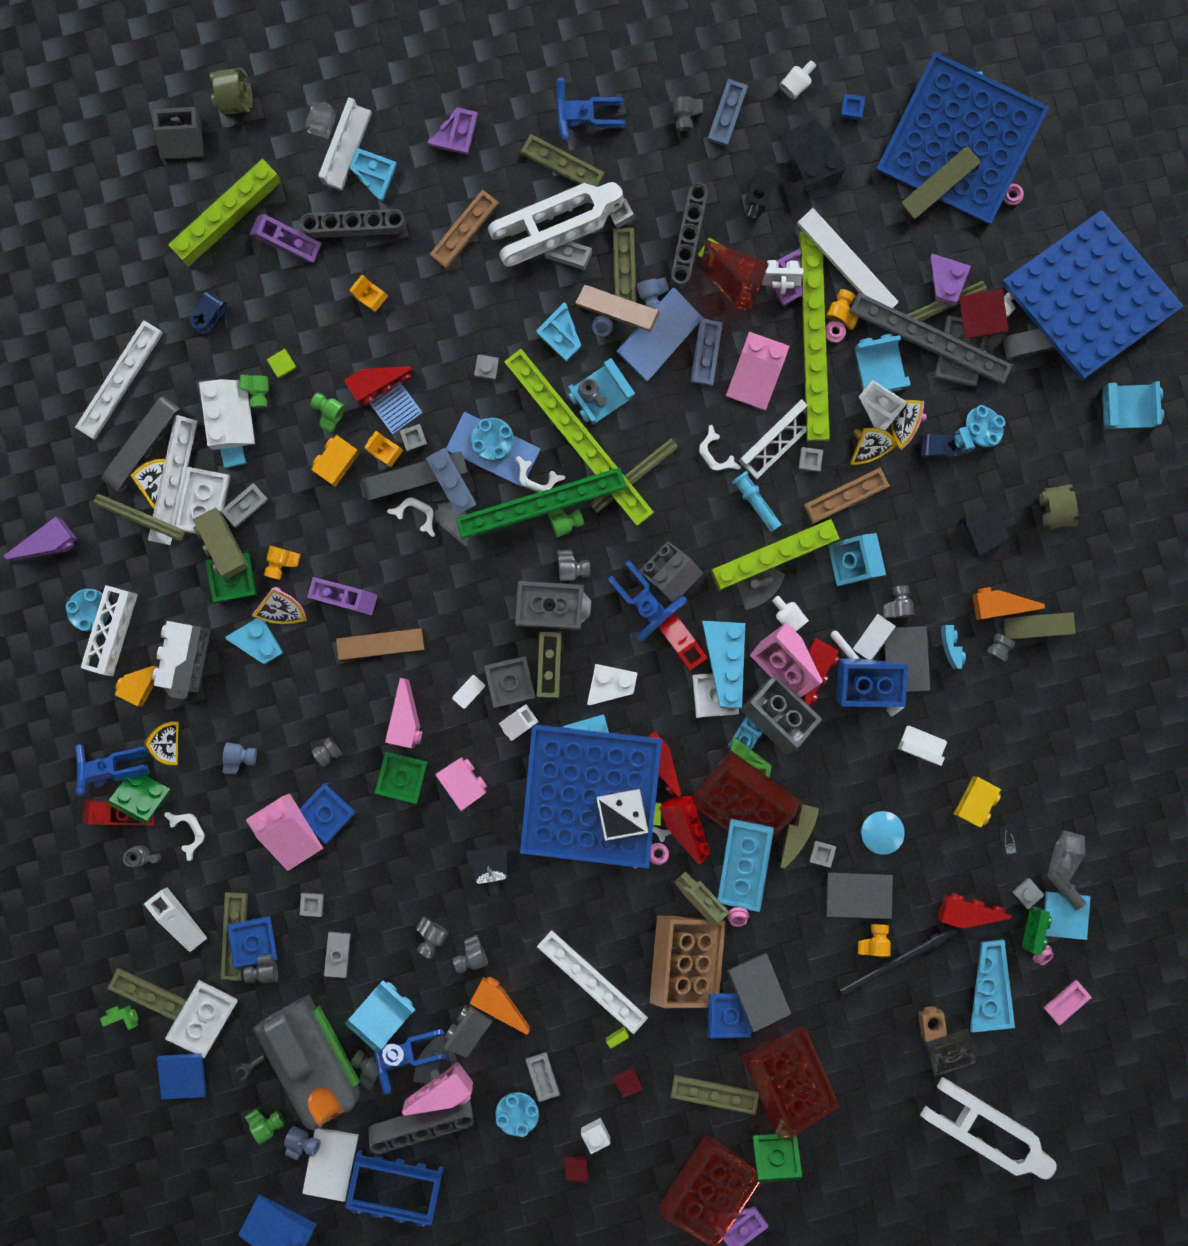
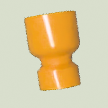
M840 289L837 295L838 300L831 304L826 317L830 321H839L848 329L853 330L859 319L849 313V305L853 303L856 297L855 294L848 290Z
M269 546L266 557L269 566L265 568L264 575L280 580L282 575L281 568L283 566L297 567L301 554Z
M872 924L871 932L873 933V938L858 941V954L890 956L891 942L886 937L889 933V925Z

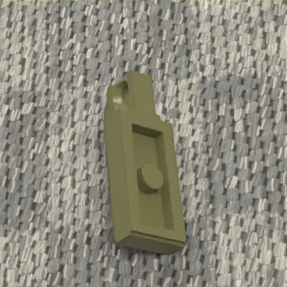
M686 872L675 881V884L684 896L713 927L729 914V911L701 881L696 882Z

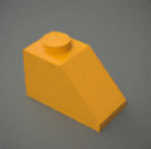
M151 666L124 675L123 678L118 680L115 686L117 691L114 695L136 706H144L154 686L155 681L152 679L154 669L159 668V666Z

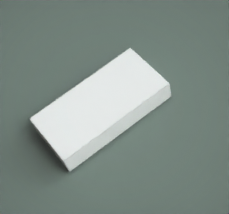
M877 614L853 649L866 659L873 660L896 626Z

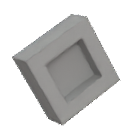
M626 198L619 210L610 213L616 228L636 219Z
M478 355L474 376L496 380L499 358Z
M420 424L400 431L407 452L427 446Z
M802 447L798 469L820 472L823 450Z
M814 840L809 862L831 868L836 846Z
M1029 878L1012 891L1026 909H1029L1044 896Z
M301 893L300 915L322 917L324 894Z

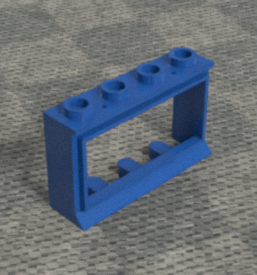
M358 1150L355 1156L345 1208L358 1214L363 1212L372 1213L371 1215L376 1218L387 1216L392 1217L396 1222L411 1221L420 1227L431 1226L444 1167L439 1166L438 1171L426 1169V1165L423 1163H418L416 1167L404 1164L405 1160L396 1159L395 1162L383 1160L384 1156L376 1154L374 1158L363 1156V1150ZM365 1167L433 1181L434 1186L428 1215L353 1199L359 1168Z

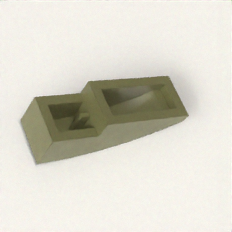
M1074 612L1003 618L1004 636L1009 639L1076 634Z
M800 804L796 825L787 823L779 860L780 867L786 868L804 847L816 823L819 808Z

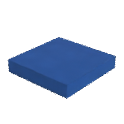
M326 783L300 808L314 834L325 844L356 813Z
M270 916L227 924L233 968L257 964L258 956L272 954L273 961L277 960Z
M709 993L708 1038H751V1030L736 993Z
M202 1053L158 1056L157 1065L161 1099L206 1096Z

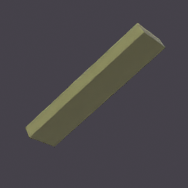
M532 134L529 135L520 152L521 155L578 185L585 183L599 187L605 175V172Z
M966 146L902 201L901 205L915 220L979 165L981 161Z
M613 228L615 295L636 302L634 228Z
M225 893L220 980H244V967L233 968L227 924L247 921L248 893Z
M120 968L116 970L108 987L109 990L174 1021L187 1001Z
M674 1075L670 1098L756 1115L760 1093L758 1091Z

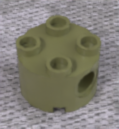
M243 68L218 70L210 73V81L214 93L211 94V101L213 106H218L220 112L224 115L249 112V108H252L251 85L246 83L244 79L248 78V75Z
M1072 484L1044 488V492L1039 494L1040 505L1045 506L1046 511L1045 515H1042L1044 527L1054 530L1060 527L1078 526V521L1074 520V517H1078L1075 492L1069 491L1073 488Z

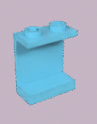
M886 334L878 340H872V338L860 340V343L855 347L863 389L867 387L871 380H874L891 392L904 390L910 386L909 377L904 375L898 342L901 340L900 335Z
M611 358L604 362L602 368L587 377L593 379L598 384L599 395L606 399L604 407L600 408L595 401L591 403L583 401L578 394V387L581 382L575 386L572 384L568 386L570 393L567 394L574 405L578 403L582 409L580 414L585 422L590 421L592 425L635 397V392ZM590 386L586 387L587 391L592 389Z
M1155 381L1150 385L1117 386V383H1108L1102 387L1104 429L1152 428L1162 424L1164 410L1161 408L1163 389L1160 387V381Z
M384 981L375 988L345 1023L376 1053L386 1045L387 1041L403 1022L415 1011L412 1007L413 1003L408 998L401 997L391 983H385Z

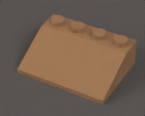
M657 916L649 1003L662 1008H708L709 993H720L726 921L722 920L713 927L707 919Z

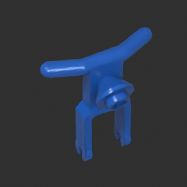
M562 77L558 78L557 113L561 138L568 140V126L574 127L580 124V122L588 123L592 128H623L626 125L625 120L594 119L593 105L619 106L624 103V98L592 97L589 101H565V80Z
M628 560L625 564L645 586V589L632 599L613 576H610L608 580L628 604H635L640 615L650 621L637 636V639L642 642L668 617L685 605L687 599L682 596L665 609L651 592L650 583L634 564Z
M77 744L75 746L77 762V786L75 793L77 796L84 794L86 783L89 782L92 787L100 788L107 784L109 778L114 781H121L146 776L150 773L147 765H139L116 771V763L147 757L149 752L146 747L142 746L112 753L108 758H99L86 763L83 745Z
M443 1030L409 1037L405 1044H389L378 1053L374 1051L379 1079L385 1095L391 1093L387 1070L410 1064L414 1067H420L449 1059L448 1053H443L414 1061L412 1044L441 1037L444 1035Z

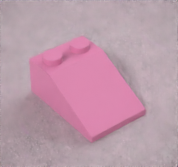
M749 332L726 397L766 411L790 346Z
M785 623L763 639L750 654L770 677L776 674L799 697H802L822 683V679L802 638L788 623Z
M400 678L385 742L414 748L416 744H420L423 732L419 731L420 723L410 682L407 679Z
M462 757L435 774L461 811L486 793L485 788L487 787L484 780L480 776L477 778L472 772L475 769L468 759L464 760Z
M290 793L246 819L257 839L287 871L323 849Z
M456 1062L441 1073L438 1078L433 1079L405 1099L402 1113L406 1116L453 1108L457 1104L461 1106L471 1098L473 1081L460 1063Z

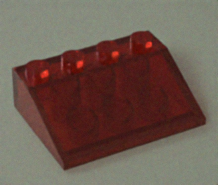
M707 240L700 268L731 302L735 303V306L746 310L747 308L752 309L769 263Z
M732 750L715 766L692 796L696 808L728 832L730 820L735 819L774 827L773 837L796 816L800 802L799 799Z
M805 1026L762 1044L742 1056L777 1137L792 1138L840 1107Z
M706 1134L657 1208L665 1220L710 1246H718L760 1183L757 1181L756 1168L722 1143Z

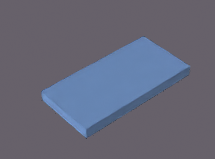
M672 288L654 308L659 310L660 315L652 331L648 332L637 328L616 351L645 381L652 377L703 318L675 288Z
M464 412L446 450L450 453L462 451L464 460L517 486L523 487L519 482L520 469L516 457L520 456L524 461L532 462L526 471V477H528L541 449L514 436L513 447L504 458L495 461L483 459L474 451L471 443L473 429L481 420Z

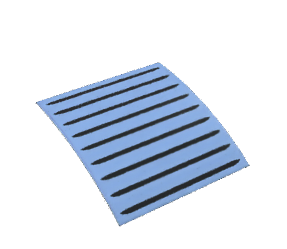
M400 382L393 385V389L390 392L380 394L370 403L392 434L422 413Z

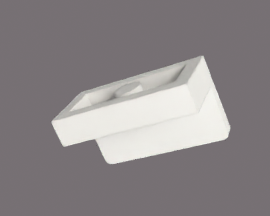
M906 726L898 749L942 766L945 759L942 757L947 741L911 726Z

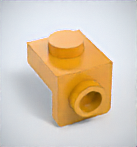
M363 275L359 277L349 290L359 302L374 312L377 311L388 297L383 290L372 284Z
M377 431L369 438L364 447L370 454L389 467H392L403 449Z

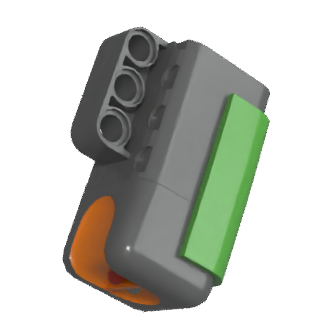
M309 994L264 1018L252 1028L303 1125L307 1129H318L327 1121L354 1108L360 1097V1089L358 1087L360 1080L321 1007L315 1006Z

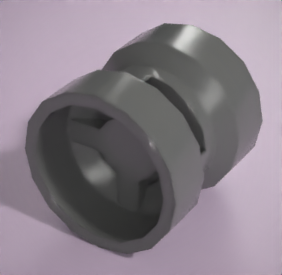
M996 633L993 638L994 644L988 647L986 653L1001 662H1006L1008 651L1013 649L1015 642Z
M331 738L323 741V746L312 750V754L323 767L330 763L332 757L337 758L342 754Z

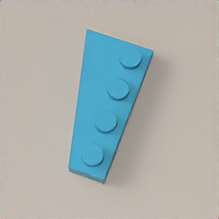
M702 621L719 708L741 709L745 623Z
M1002 939L981 942L970 1031L981 1032L1015 1028L1005 941Z

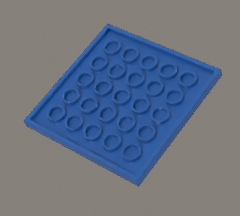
M934 52L876 171L916 190L968 146L981 163L941 196L938 201L990 225L1049 107Z
M1103 210L1009 275L1001 283L1082 381L1183 308V304Z
M532 725L520 853L649 869L662 738ZM640 789L648 833L605 841L597 797Z

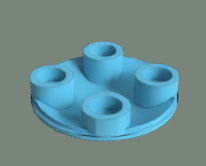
M980 405L969 412L966 418V427L976 444L982 447H993L1002 439L1005 419L1001 415H997L996 412L984 405Z
M487 418L481 420L473 429L471 443L474 451L481 458L495 461L504 458L511 451L514 436L506 422L498 418Z
M82 589L73 594L67 602L68 619L77 629L92 631L103 595L100 591ZM110 612L103 616L102 621L104 625L109 619Z
M880 811L871 814L864 821L861 828L864 844L869 850L877 854L885 855L896 851L904 840L903 824L896 815L890 812Z
M519 1092L508 1094L500 1100L496 1107V1123L505 1133L524 1137L538 1122V1106L527 1094Z

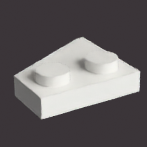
M871 380L859 396L874 427L883 430L888 428L907 404L905 400L874 380Z
M595 664L587 705L633 694L637 673Z

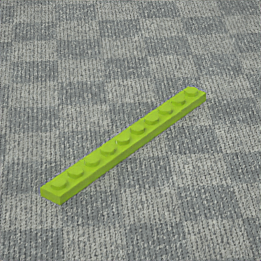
M801 231L800 262L801 268H803L801 284L805 403L808 405L806 407L807 441H828L829 412L823 253Z
M519 349L504 361L595 475L618 468L522 349ZM623 475L627 489L612 493L611 495L638 527L653 515L654 512Z

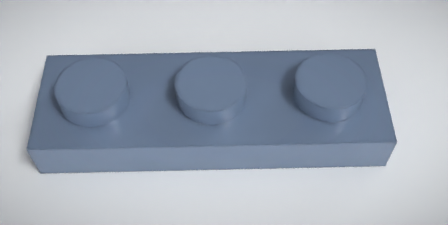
M730 79L727 80L707 141L728 147L748 85Z
M704 318L700 320L691 375L692 383L707 386L713 385L722 322Z
M446 448L426 458L457 515L477 505Z

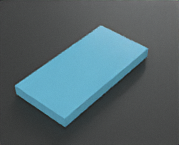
M735 819L730 820L718 901L721 904L760 912L774 827Z

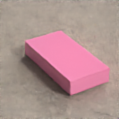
M1075 980L1043 1008L1056 1024L1060 1026L1092 997Z

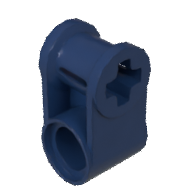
M209 291L205 292L190 316V324L199 334H209L225 312L227 302Z
M921 435L922 458L954 457L961 452V448H957L954 442L955 435ZM951 442L952 446L956 447L953 451L951 447H948V444Z

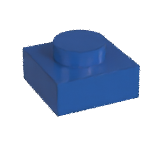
M844 94L840 117L861 120L865 97Z

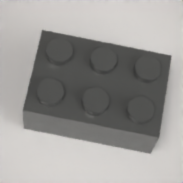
M776 674L765 681L741 708V711L786 755L796 750L822 720Z

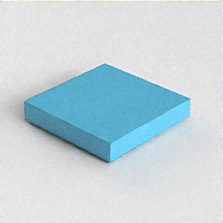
M1045 891L1044 910L1049 911L1052 918L1051 926L1047 929L1046 936L1087 940L1090 896L1080 895L1086 901V904L1081 909L1075 911L1064 896L1061 897L1060 893Z

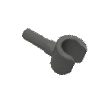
M260 1056L252 1063L240 1065L235 1073L240 1069L245 1071V1075L240 1080L248 1077L251 1074V1070L266 1059L265 1056Z

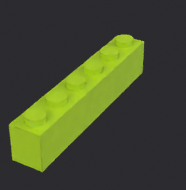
M261 159L168 245L189 267L281 183L279 176L264 159Z
M830 519L711 570V574L720 591L836 542L840 538Z

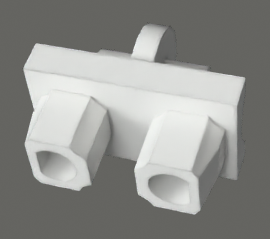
M768 260L766 268H764L762 285H772V288H780V294H785L786 288L801 286L803 268L799 267L798 261H789L786 264V268H778L776 260Z

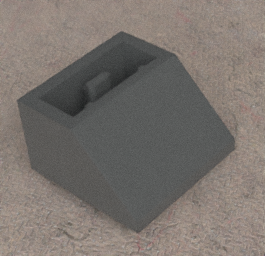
M196 107L153 109L154 134L161 160L203 157L201 115Z
M669 541L639 570L644 578L672 603L679 599L703 574L691 558Z
M470 1005L469 1008L465 1006L456 1020L458 1024H452L443 1038L446 1040L444 1048L466 1058L493 1021V1017L473 1005Z

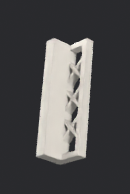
M348 97L318 175L322 184L341 191L348 177L349 166L356 148H359L372 114L370 110L357 106L355 99Z
M802 399L740 459L739 462L756 480L806 432V426H796L797 416L802 412L806 415V407L808 405ZM784 429H793V439L791 441H781V432ZM796 429H802V430L796 435ZM769 444H778V453L775 456L766 455V447ZM781 444H787L781 449ZM754 458L763 459V468L758 473L749 465Z
M105 585L81 664L82 669L102 675H114L138 594ZM111 591L119 593L117 603L112 606L108 600ZM110 612L112 621L109 625L105 626L102 621L103 616ZM103 633L106 638L105 644L98 647L96 643L97 636ZM96 653L100 659L97 668L89 666L91 656Z

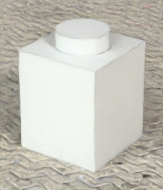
M524 705L499 724L504 734L512 741L539 721L529 707Z
M601 1118L581 1128V1135L591 1154L611 1144L610 1136Z

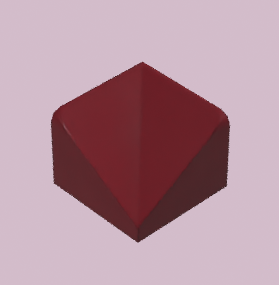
M633 1067L614 1076V1082L623 1097L643 1090Z
M586 1156L565 1157L566 1180L588 1181Z

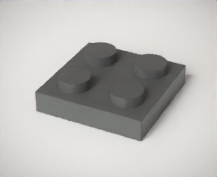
M526 656L484 666L494 708L536 698Z

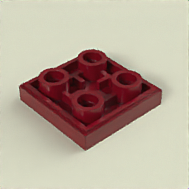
M1003 289L959 296L965 340L1009 332Z

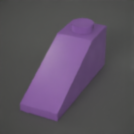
M265 214L257 216L249 235L269 246L314 263L321 246L320 242Z
M54 517L5 554L4 557L7 560L16 561L61 551L65 552L73 547V542L77 538L63 519Z
M313 577L307 598L372 616L378 595Z

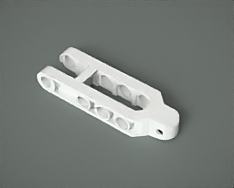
M613 182L600 187L583 183L495 220L489 225L488 231L494 240L509 235L513 236L527 230L529 237L504 247L499 253L505 266H513L540 255L547 250L554 249L566 242L573 241L603 228L608 215L622 207L624 201L623 192L620 186ZM584 203L594 204L592 210L541 232L538 231L535 225L547 219H554V216L563 212L573 211V208Z
M943 1077L941 1078L937 1088L964 1104L965 1107L956 1122L942 1114L938 1115L926 1105L920 1116L1016 1176L1029 1172L1043 1179H1049L1053 1176L1057 1165L1048 1154L1042 1151L1039 1137ZM977 1115H982L1026 1142L1031 1149L1026 1159H1014L1013 1161L999 1149L990 1147L978 1136L976 1138L968 1133Z

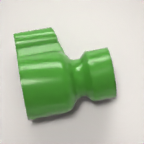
M240 375V389L252 395L250 408H266L267 399L265 394L269 391L268 377Z
M319 392L314 395L310 403L311 408L316 411H322L320 427L332 433L336 423L343 416L346 406L333 398L327 400Z
M562 509L547 513L557 537L570 533L574 526L578 528L585 525L579 509L572 511L570 515H566Z
M258 1109L245 1116L253 1137L260 1145L272 1138L276 1129L280 1130L286 1126V1122L278 1110L271 1114L269 1119H266Z

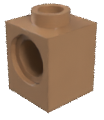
M935 1006L925 1007L924 1011L918 1012L921 1037L926 1042L947 1039L943 1011ZM936 1018V1026L928 1028V1021Z

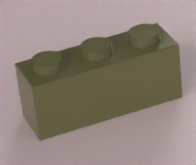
M215 507L193 519L196 525L193 529L198 538L202 537L205 543L202 547L206 555L212 557L214 561L212 567L218 576L221 575L228 579L249 568L221 511Z
M540 632L537 697L559 698L562 633Z

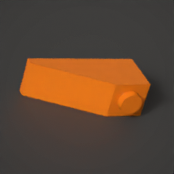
M991 587L978 589V593L972 595L976 620L1045 609V605L1000 590L991 591Z
M483 977L470 1004L527 1035L530 1026L503 987L499 986L500 982L492 977H488V979Z

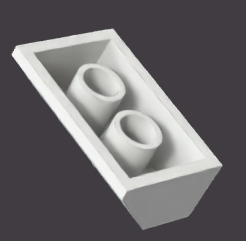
M220 379L199 382L207 446L212 450L254 445L255 439L249 395L247 391L240 389V380Z

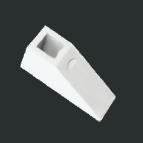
M168 887L159 891L144 903L154 918L189 952L207 939Z

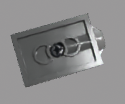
M518 581L516 626L581 630V623L590 616L591 600L583 592V585Z
M167 621L161 631V637L165 638L163 647L160 646L157 651V659H160V665L153 672L154 686L163 687L169 697L179 699L187 698L188 692H199L211 629Z

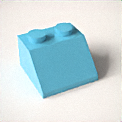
M877 533L860 535L828 544L837 586L886 575Z

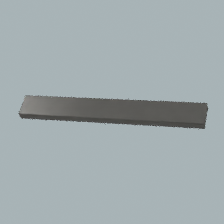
M860 292L857 294L849 311L850 314L896 336L900 335L901 338L1000 385L1005 383L1013 366Z

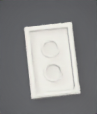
M187 467L175 526L183 529L185 532L196 534L193 529L196 526L193 521L194 518L215 507L219 511L224 509L230 475Z
M199 980L165 1039L194 1054L202 1053V1057L205 1058L236 1005L237 999Z
M320 1127L315 1129L314 1137L321 1140V1145L317 1154L314 1157H309L302 1194L345 1202L359 1135Z

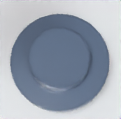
M601 315L594 319L592 329L596 335L605 337L612 332L613 322L609 317Z

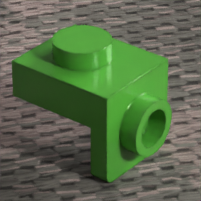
M131 1005L121 1009L115 1006L106 1010V1015L100 1018L103 1027L121 1019H124L128 1030L138 1025V1015L131 1008Z

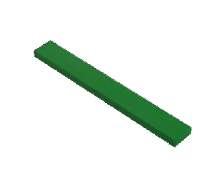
M619 467L457 517L455 520L463 540L627 489Z

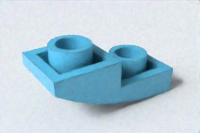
M967 427L960 428L954 432V442L957 448H961V451L965 453L975 449Z
M954 625L941 626V636L947 659L953 669H962V665L965 664L966 655L965 652H962V647H954V643L957 642V631L954 630Z
M746 716L733 737L752 750L762 731ZM732 740L730 741L729 745L727 746L728 748L731 747V742H732Z

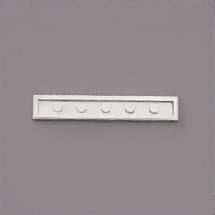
M814 208L796 223L858 292L891 308L898 303V300Z
M143 320L75 428L94 440L96 439L162 336V331Z
M175 415L153 513V517L175 526L198 422L179 415ZM150 529L148 541L171 545L172 538Z
M551 930L538 944L537 947L630 1032L634 1034L648 1019V1016L554 931Z

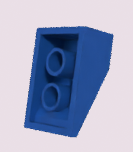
M839 658L836 701L841 706L905 707L908 664Z
M258 1195L239 1236L252 1246H306L317 1224Z

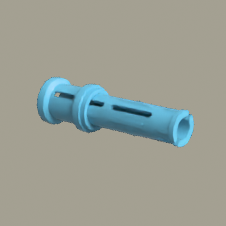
M746 471L734 479L732 484H736L743 494L742 498L750 502L769 531L772 532L782 524L758 492L759 487L753 484L748 477L749 473Z

